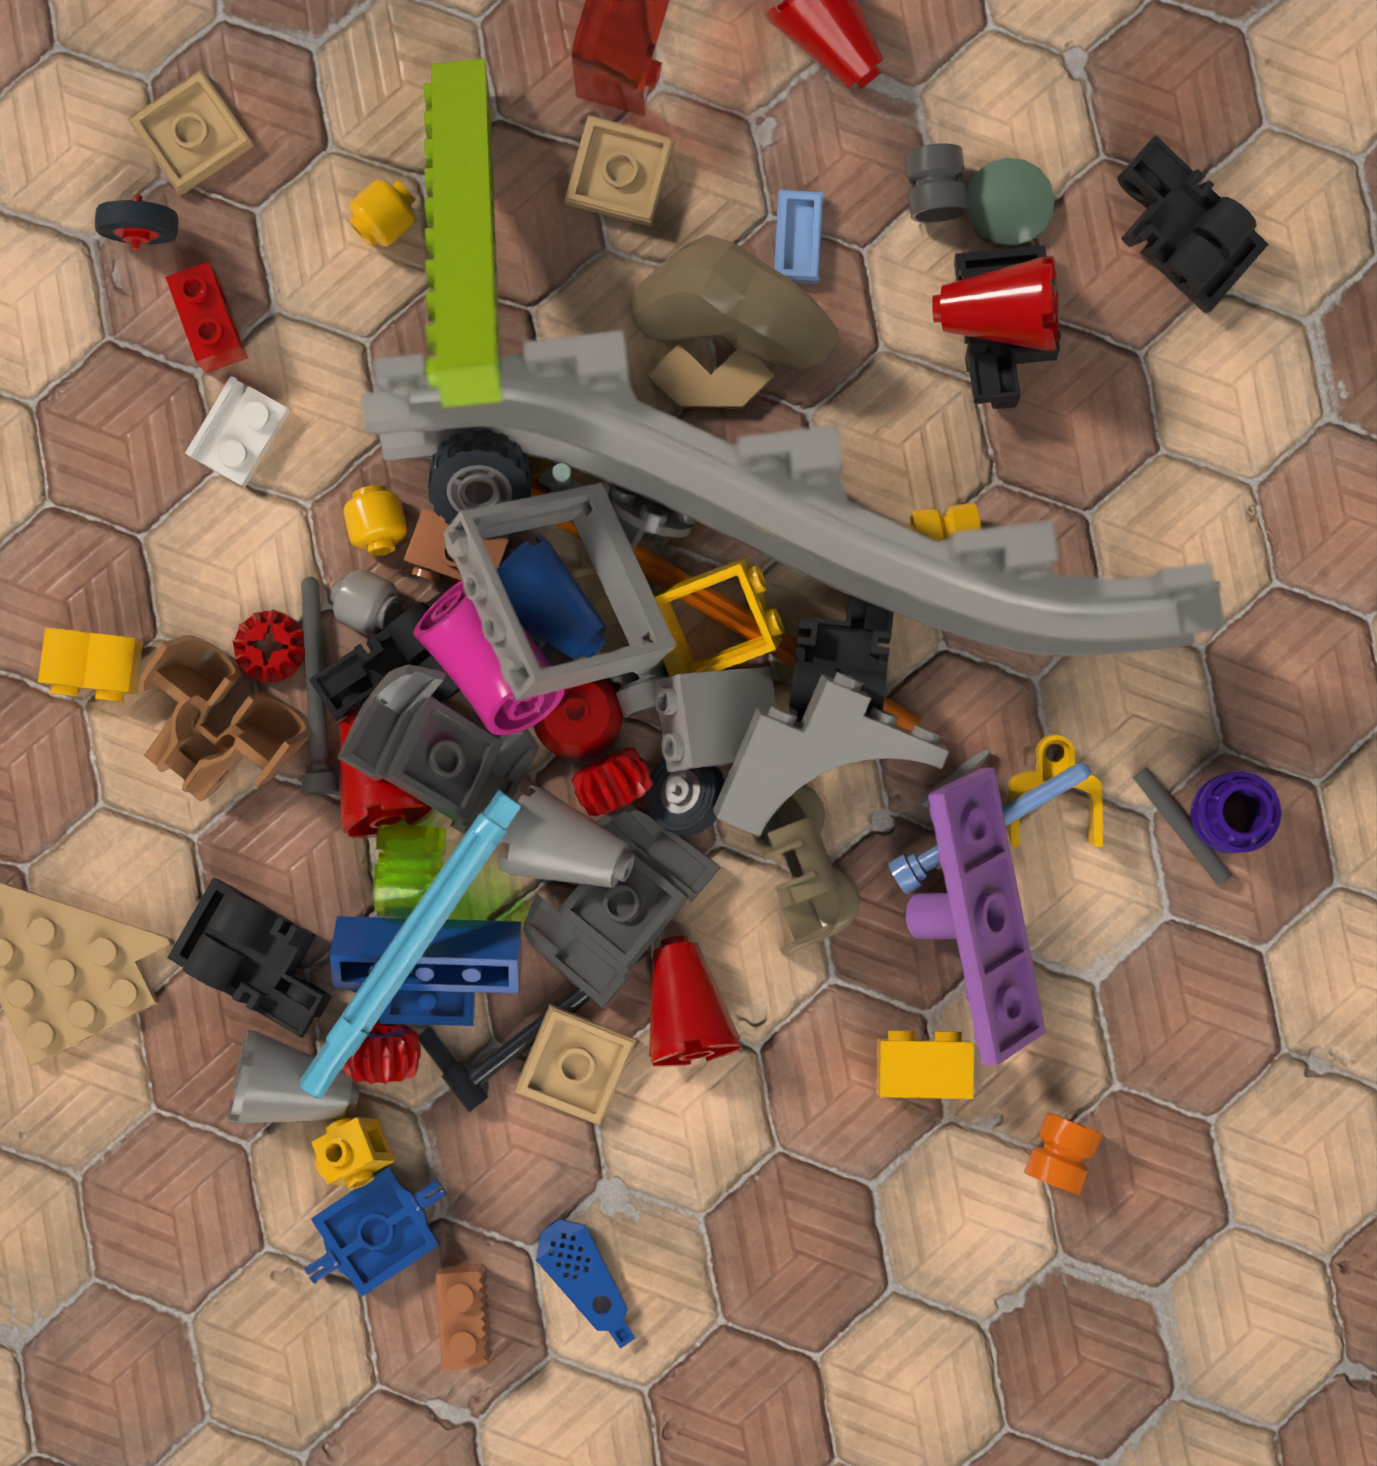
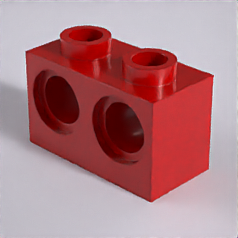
M206 262L166 276L165 278L194 359L205 373H209L248 359L219 275L211 264Z

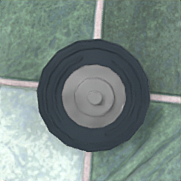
M666 759L662 761L650 776L653 784L649 791L646 792L647 808L652 819L662 828L672 833L688 836L703 832L716 821L713 808L725 783L720 769L717 766L668 772Z

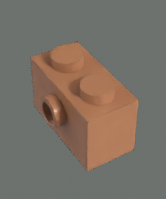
M425 509L421 511L404 561L409 567L414 568L411 575L421 580L437 584L439 578H443L457 584L463 578L455 560L447 552L443 535L449 525L445 523L443 517H438L436 513ZM501 536L482 539L495 569H497L508 557L512 545L509 539Z

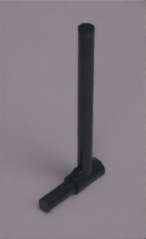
M646 950V951L644 952V954L640 957V959L635 963V965H636L638 962H640L643 958H645L647 955H649V953H648L647 950ZM575 988L554 1006L574 1013L591 999L580 989ZM546 1012L476 1067L473 1063L457 1062L431 1027L420 1033L418 1040L442 1071L443 1075L441 1077L466 1110L471 1112L489 1097V1084L486 1081L533 1045Z

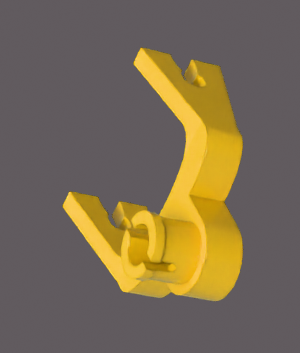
M1051 734L1042 738L1036 747V771L1021 772L1010 778L1008 781L1007 804L1075 765V748L1072 742L1058 734ZM1057 744L1060 748V753L1057 758L1051 761L1047 758V749L1050 745ZM1090 774L1088 779L1073 788L1085 791L1090 798L1087 843L1092 844L1093 847H1103L1102 783L1098 778ZM1019 818L1006 826L1011 847H1020Z

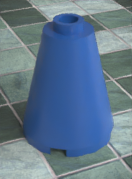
M536 535L537 545L533 547L528 541L524 542L496 569L516 617L526 632L574 660L579 659L583 655L586 658L593 657L607 640L603 636L606 625L551 543L542 535Z

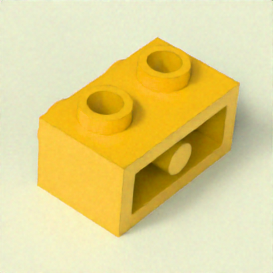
M888 1030V1039L877 1038L876 1094L879 1097L974 1099V1042L962 1040V1032L934 1031V1039H916V1031Z

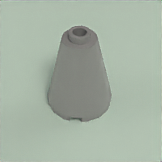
M531 785L529 789L532 796L521 795L517 801L521 808L506 828L508 831L502 839V842L509 844L510 847L508 858L499 855L501 871L514 876L610 888L615 887L619 880L625 882L628 879L634 863V856L629 854L628 843L544 788Z
M247 1030L234 1078L233 1094H235L234 1101L230 1100L227 1122L243 1124L344 1119L346 1111H355L360 1085L353 1084V1079L345 1075L344 1070L341 1069L322 1098H315L304 1091L299 1083V1080L315 1057L257 1031Z

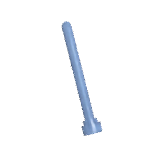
M1082 762L1077 763L1003 806L1006 826L1088 779L1090 776L1089 766ZM938 845L919 856L916 853L909 857L903 854L888 863L896 882L905 894H909L923 886L922 880L929 877L928 872L940 865Z

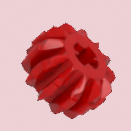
M635 748L619 749L609 755L606 754L588 766L581 768L571 780L575 788V795L581 807L585 808L589 816L606 815L611 811L619 810L621 807L631 804L635 799L642 797L653 784L649 775L650 771L644 759L639 756Z
M376 1023L353 1057H349L344 1064L345 1075L357 1082L367 1081L369 1084H387L392 1081L402 1082L405 1078L413 1077L417 1074L419 1059L421 1058V1044L418 1040V1033L405 1025H380Z

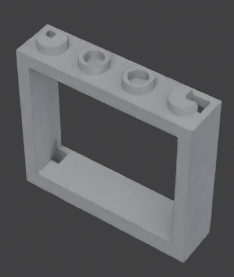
M602 483L460 511L443 533L447 552L456 562L463 578L465 593L474 603L482 621L484 636L493 646L501 665L503 679L510 685L516 701L656 666L676 646ZM573 520L631 648L540 670L482 539Z

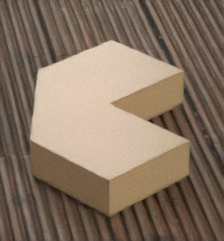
M680 343L647 374V378L678 409L724 408V410H743L775 377L758 358L752 357L738 349L710 374Z

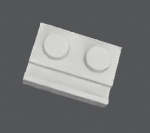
M230 376L185 454L245 489L290 410Z

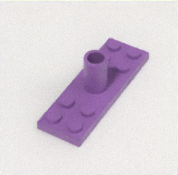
M979 768L928 794L930 802L929 812L934 823L939 848V863L943 868L947 893H917L913 895L906 908V924L910 934L916 939H957L966 983L965 993L970 1003L975 1028L974 1039L979 1048L982 1065L998 1066L1045 1034L1046 1030L995 768Z

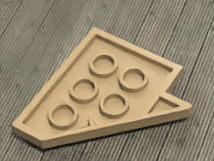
M0 882V1004L30 1065H36L159 1003L139 961L173 945L172 939Z

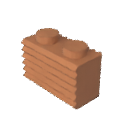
M483 1264L440 1267L437 1271L436 1288L442 1369L484 1367L491 1356L492 1351L489 1347L492 1342L488 1340L491 1334L488 1331L490 1323L487 1321L490 1314L487 1312L489 1304L486 1303L488 1295L485 1293L488 1286L485 1284L487 1276L484 1275L486 1267Z

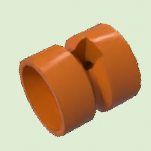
M1046 1112L1039 1135L1045 1144L1043 1147L1032 1149L1024 1173L1062 1190L1081 1195L1090 1172L1085 1164H1083V1160L1093 1158L1094 1154H1097L1104 1134L1061 1116Z

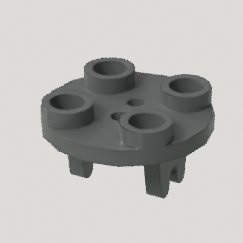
M614 484L611 485L608 498L632 550L637 547L641 538L643 540H653L655 534L654 547L656 549H664L671 537L681 538L689 536L695 520Z

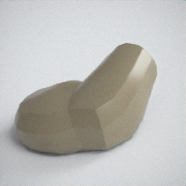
M708 234L688 243L655 269L636 287L631 299L633 321L647 338L668 342L723 335L734 348L752 357L792 371L802 372L818 367L829 358L840 341L838 330L827 313L790 278L765 264L738 244Z

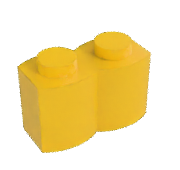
M45 628L38 682L51 685V694L78 697L79 688L96 690L95 699L123 702L124 694L137 695L143 641L116 635Z

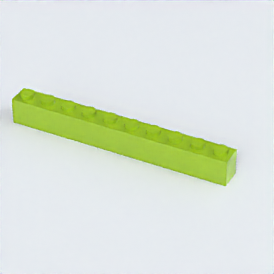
M485 59L431 64V82L423 84L427 110L424 111L427 139H424V149L427 167H432L424 169L426 191L429 197L425 198V211L428 227L433 226V228H425V239L428 257H434V259H426L425 261L429 289L434 288V291H426L429 321H435L434 324H426L429 353L435 354V357L427 358L430 388L439 387L442 407L502 402L491 97Z

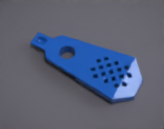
M560 1218L541 1231L536 1255L538 1264L597 1331H609L620 1349L634 1340L635 1336L624 1321L628 1308L587 1226ZM562 1233L567 1234L566 1238L562 1237ZM560 1243L565 1244V1247H560ZM569 1245H573L574 1249H570ZM578 1247H583V1251L578 1250ZM549 1251H554V1255L549 1254ZM558 1253H563V1257L558 1256ZM568 1254H571L572 1258H567ZM573 1274L578 1275V1277L573 1278ZM601 1295L608 1297L611 1301L610 1308L604 1312L596 1310L593 1305L594 1299Z

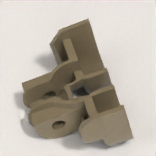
M807 785L800 787L784 801L769 819L760 836L751 833L763 859L767 860L781 854V857H785L792 875L790 881L775 886L780 906L794 938V941L779 948L782 955L841 932L850 926L857 916L860 903L858 889L850 876L832 866L820 836L825 820L823 802L816 791Z

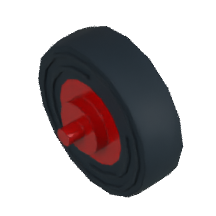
M133 195V200L108 201L99 204L95 212V231L107 239L131 243V250L139 251L140 244L152 245L174 241L178 234L179 219L175 210L156 203L142 201V195Z

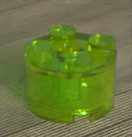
M380 824L376 849L383 850V852H379L378 864L374 866L375 911H378L377 917L408 918L443 868V855H446L447 828Z

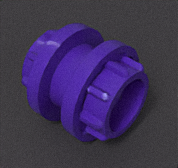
M1230 772L1209 779L1198 789L1191 804V822L1195 833L1205 845L1221 853H1245L1263 847L1273 838L1281 821V804L1277 793L1265 779L1250 772ZM1230 794L1241 798L1248 810L1246 825L1240 832L1230 828L1223 817V805Z

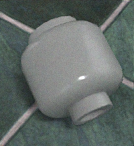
M357 569L349 573L345 578L337 580L330 596L331 602L334 603L333 612L337 621L365 635H377L399 617L401 612V599L398 597V591L394 583L366 570Z

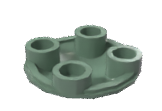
M1006 157L991 161L975 173L967 187L968 217L974 226L976 235L983 241H992L995 244L1009 246L1030 242L1043 234L1053 216L1055 197L1050 181L1038 167L1023 159Z

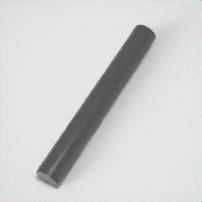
M1148 767L1143 768L1132 778L1214 882L1220 885L1229 879L1232 873L1213 849L1199 839L1190 820Z

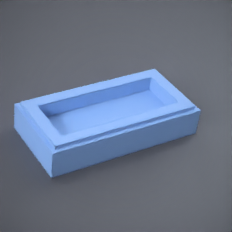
M779 190L774 269L790 278L794 283L818 284L824 192Z

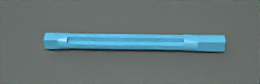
M498 790L483 813L480 812L325 1038V1044L299 1080L300 1087L315 1098L321 1099L348 1058L353 1057L508 831L506 828L521 808V805L516 800Z

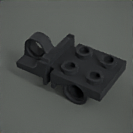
M1156 135L1152 137L1117 177L1118 183L1128 195L1140 203L1149 205L1121 239L1129 248L1146 240L1148 244L1141 253L1201 311L1207 313L1212 311L1269 244L1254 230L1257 226L1256 220L1243 205L1229 197L1221 198L1211 189L1214 184L1210 180L1197 185L1196 182L1203 173L1199 169L1193 171Z
M1045 245L955 253L956 281L1047 256ZM1052 279V285H1055L1056 291L1055 279ZM1058 331V341L1055 342L1056 350L1044 351L964 336L965 344H968L965 354L966 371L970 373L974 404L991 403L992 409L1016 407L1021 396L1016 364L1057 360L1060 351V331Z
M441 592L426 603L422 602L415 605L393 620L386 629L377 635L369 637L366 645L371 652L368 654L360 643L354 647V650L309 678L310 683L336 721L346 717L347 712L351 709L362 706L386 674L394 669L405 665H414L446 673L413 634L422 616L444 592ZM446 673L442 683L430 696L443 703L461 690Z
M849 595L846 621L800 616L798 633L809 634L811 637L797 638L788 711L797 716L796 724L800 725L822 674L834 679L836 673L841 672L863 682L860 690L865 691L871 698L865 712L870 714L872 707L883 710L890 648L877 647L878 643L889 645L894 612Z
M212 878L167 957L183 967L182 970L191 977L209 987L225 992L237 1002L247 1004L245 1007L257 1011L304 1038L314 1018L322 1016L332 998L326 991L294 975L316 934L305 928L294 926L292 921L216 878Z

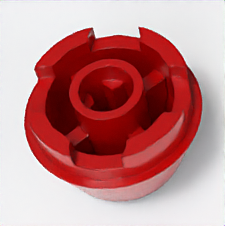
M606 679L564 689V695L558 706L547 717L533 726L537 737L549 751L565 759L585 760L598 756L613 744L621 730L623 714L616 695L617 691Z

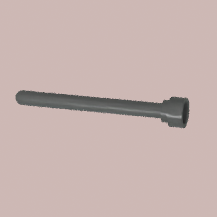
M309 576L301 582L308 724L312 733L309 736L310 765L306 766V774L302 775L303 794L318 795L337 793L340 790L339 773H335L334 765L329 764L326 706L309 681V678L324 669L319 582L316 578Z

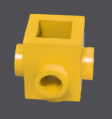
M356 1117L353 1120L351 1118L338 1120L325 1128L327 1134L311 1142L316 1153V1168L322 1178L326 1180L327 1185H347L349 1190L362 1187L374 1180V1172L395 1162L379 1119Z

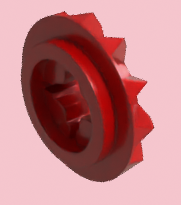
M276 610L254 612L251 617L239 624L235 639L232 641L237 664L247 676L260 682L275 683L289 678L300 668L305 658L302 628L292 617ZM270 627H272L271 632L273 633L274 640L283 646H288V649L273 651L271 658H268L267 666L264 652L255 646H251V643L265 641L267 634H270Z

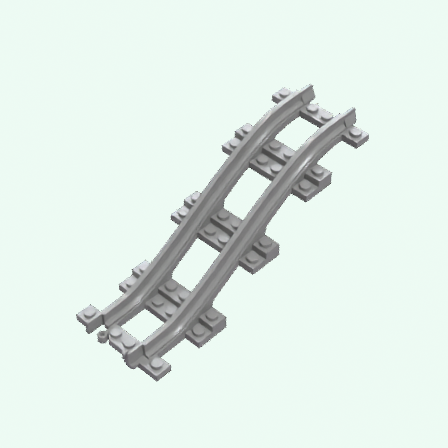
M623 330L523 342V354L501 356L502 402L442 407L439 387L430 388L427 361L424 354L373 359L375 380L373 381L374 392L361 395L365 430L370 435L380 434L382 455L386 461L424 457L432 458L433 454L437 453V447L442 442L445 443L449 440V436L455 433H464L465 430L483 431V429H489L497 434L501 432L507 435L511 441H516L521 446V451L524 454L526 453L527 456L544 459L556 464L564 463L571 469L622 487L683 514L834 589L929 627L983 645L1032 655L1091 656L1189 646L1194 642L1193 633L1220 630L1224 626L1220 582L1213 580L1211 563L1163 568L1152 576L1127 579L1060 576L1051 570V567L1058 561L1053 521L954 532L948 540L935 542L847 500L839 476L842 468L838 425L737 437V445L734 446L641 403L635 398L629 384Z

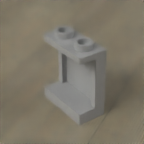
M771 667L678 674L655 682V706L659 713L663 737L661 749L666 759L668 772L733 764L756 708L769 712L771 706L777 707Z

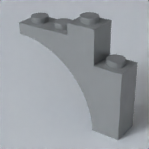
M837 672L834 679L822 674L800 725L795 723L796 715L779 707L771 706L769 712L756 708L713 811L716 819L760 836L769 819L787 798L815 777L834 768L869 759L893 758L922 762L942 769L949 750L942 743H939L941 735L930 729L916 724L913 731L896 725L898 717L876 707H872L870 714L865 712L871 698L865 691L860 690L863 682L841 672Z

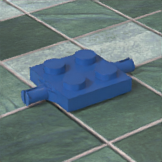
M390 1165L376 1174L373 1181L354 1189L312 1217V1222L323 1237L327 1253L304 1267L306 1274L309 1275L319 1267L324 1266V1268L313 1274L309 1279L316 1284L317 1281L338 1269V1271L350 1279L359 1295L363 1297L439 1246L441 1242L427 1222L425 1209L447 1196L443 1187L430 1197H427L428 1194L439 1188L442 1184L438 1179H435L432 1183L414 1194L403 1185Z

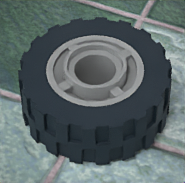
M469 429L465 430L464 433H455L449 436V440L445 443L442 442L437 447V453L433 454L430 463L428 497L430 503L434 505L435 513L438 517H443L445 523L450 525L460 511L529 498L531 496V467L529 468L527 454L521 451V446L516 441L513 442L508 439L507 435L501 432L497 434L489 429H483V431Z

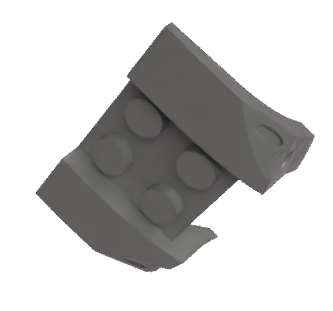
M405 665L394 669L386 674L362 705L337 758L375 781L384 778L452 819L453 821L450 826L466 834L480 812L483 813L498 790H501L511 798L514 797L525 773L537 754L539 746L528 729L516 734L493 736L431 697L430 695L444 680L446 673L414 665Z
M627 804L619 810H614L596 822L629 844V854L634 856V863L628 879L625 882L619 880L613 888L579 884L558 910L536 893L523 928L527 939L537 952L602 1009L606 1008L633 975L630 969L686 901L689 900L692 903L721 868L681 835L665 830L652 819L648 811L633 804Z

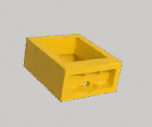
M748 556L653 592L654 598L676 643V646L663 658L670 677L686 673L721 671L776 650L781 643L782 638L780 634L785 632L782 619L775 607L769 609L763 594L764 591H767L764 575L758 565H751ZM737 576L762 636L695 661L670 601Z

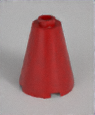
M784 0L777 6L778 10L773 6L765 14L773 26L847 88L856 83L861 90L882 73L877 65L884 59L858 0Z
M1054 256L1040 257L942 285L940 295H933L932 298L933 322L941 323L943 332L1044 351L1056 350L1055 342L1058 341V293L1055 291V285H1052V279H1057Z
M362 706L348 711L347 718L340 722V750ZM340 760L341 826L344 833L348 832L349 837L370 838L394 833L393 825L406 820L407 827L410 828L428 819L433 813L432 807L384 778L375 781Z
M685 935L661 940V947L653 951L649 1057H651L652 1065L654 1067L690 1065L691 1060L705 1057L706 1061H710L739 1051L741 1049L740 1036L697 942H688V937Z

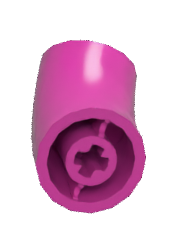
M463 580L446 591L426 611L414 629L413 634L416 639L451 677L477 712L486 728L494 735L516 734L534 726L558 706L564 695V689L516 701L510 685L503 679L501 665L493 646L484 636L482 621L474 603L465 593ZM520 624L540 670L552 667L539 647Z

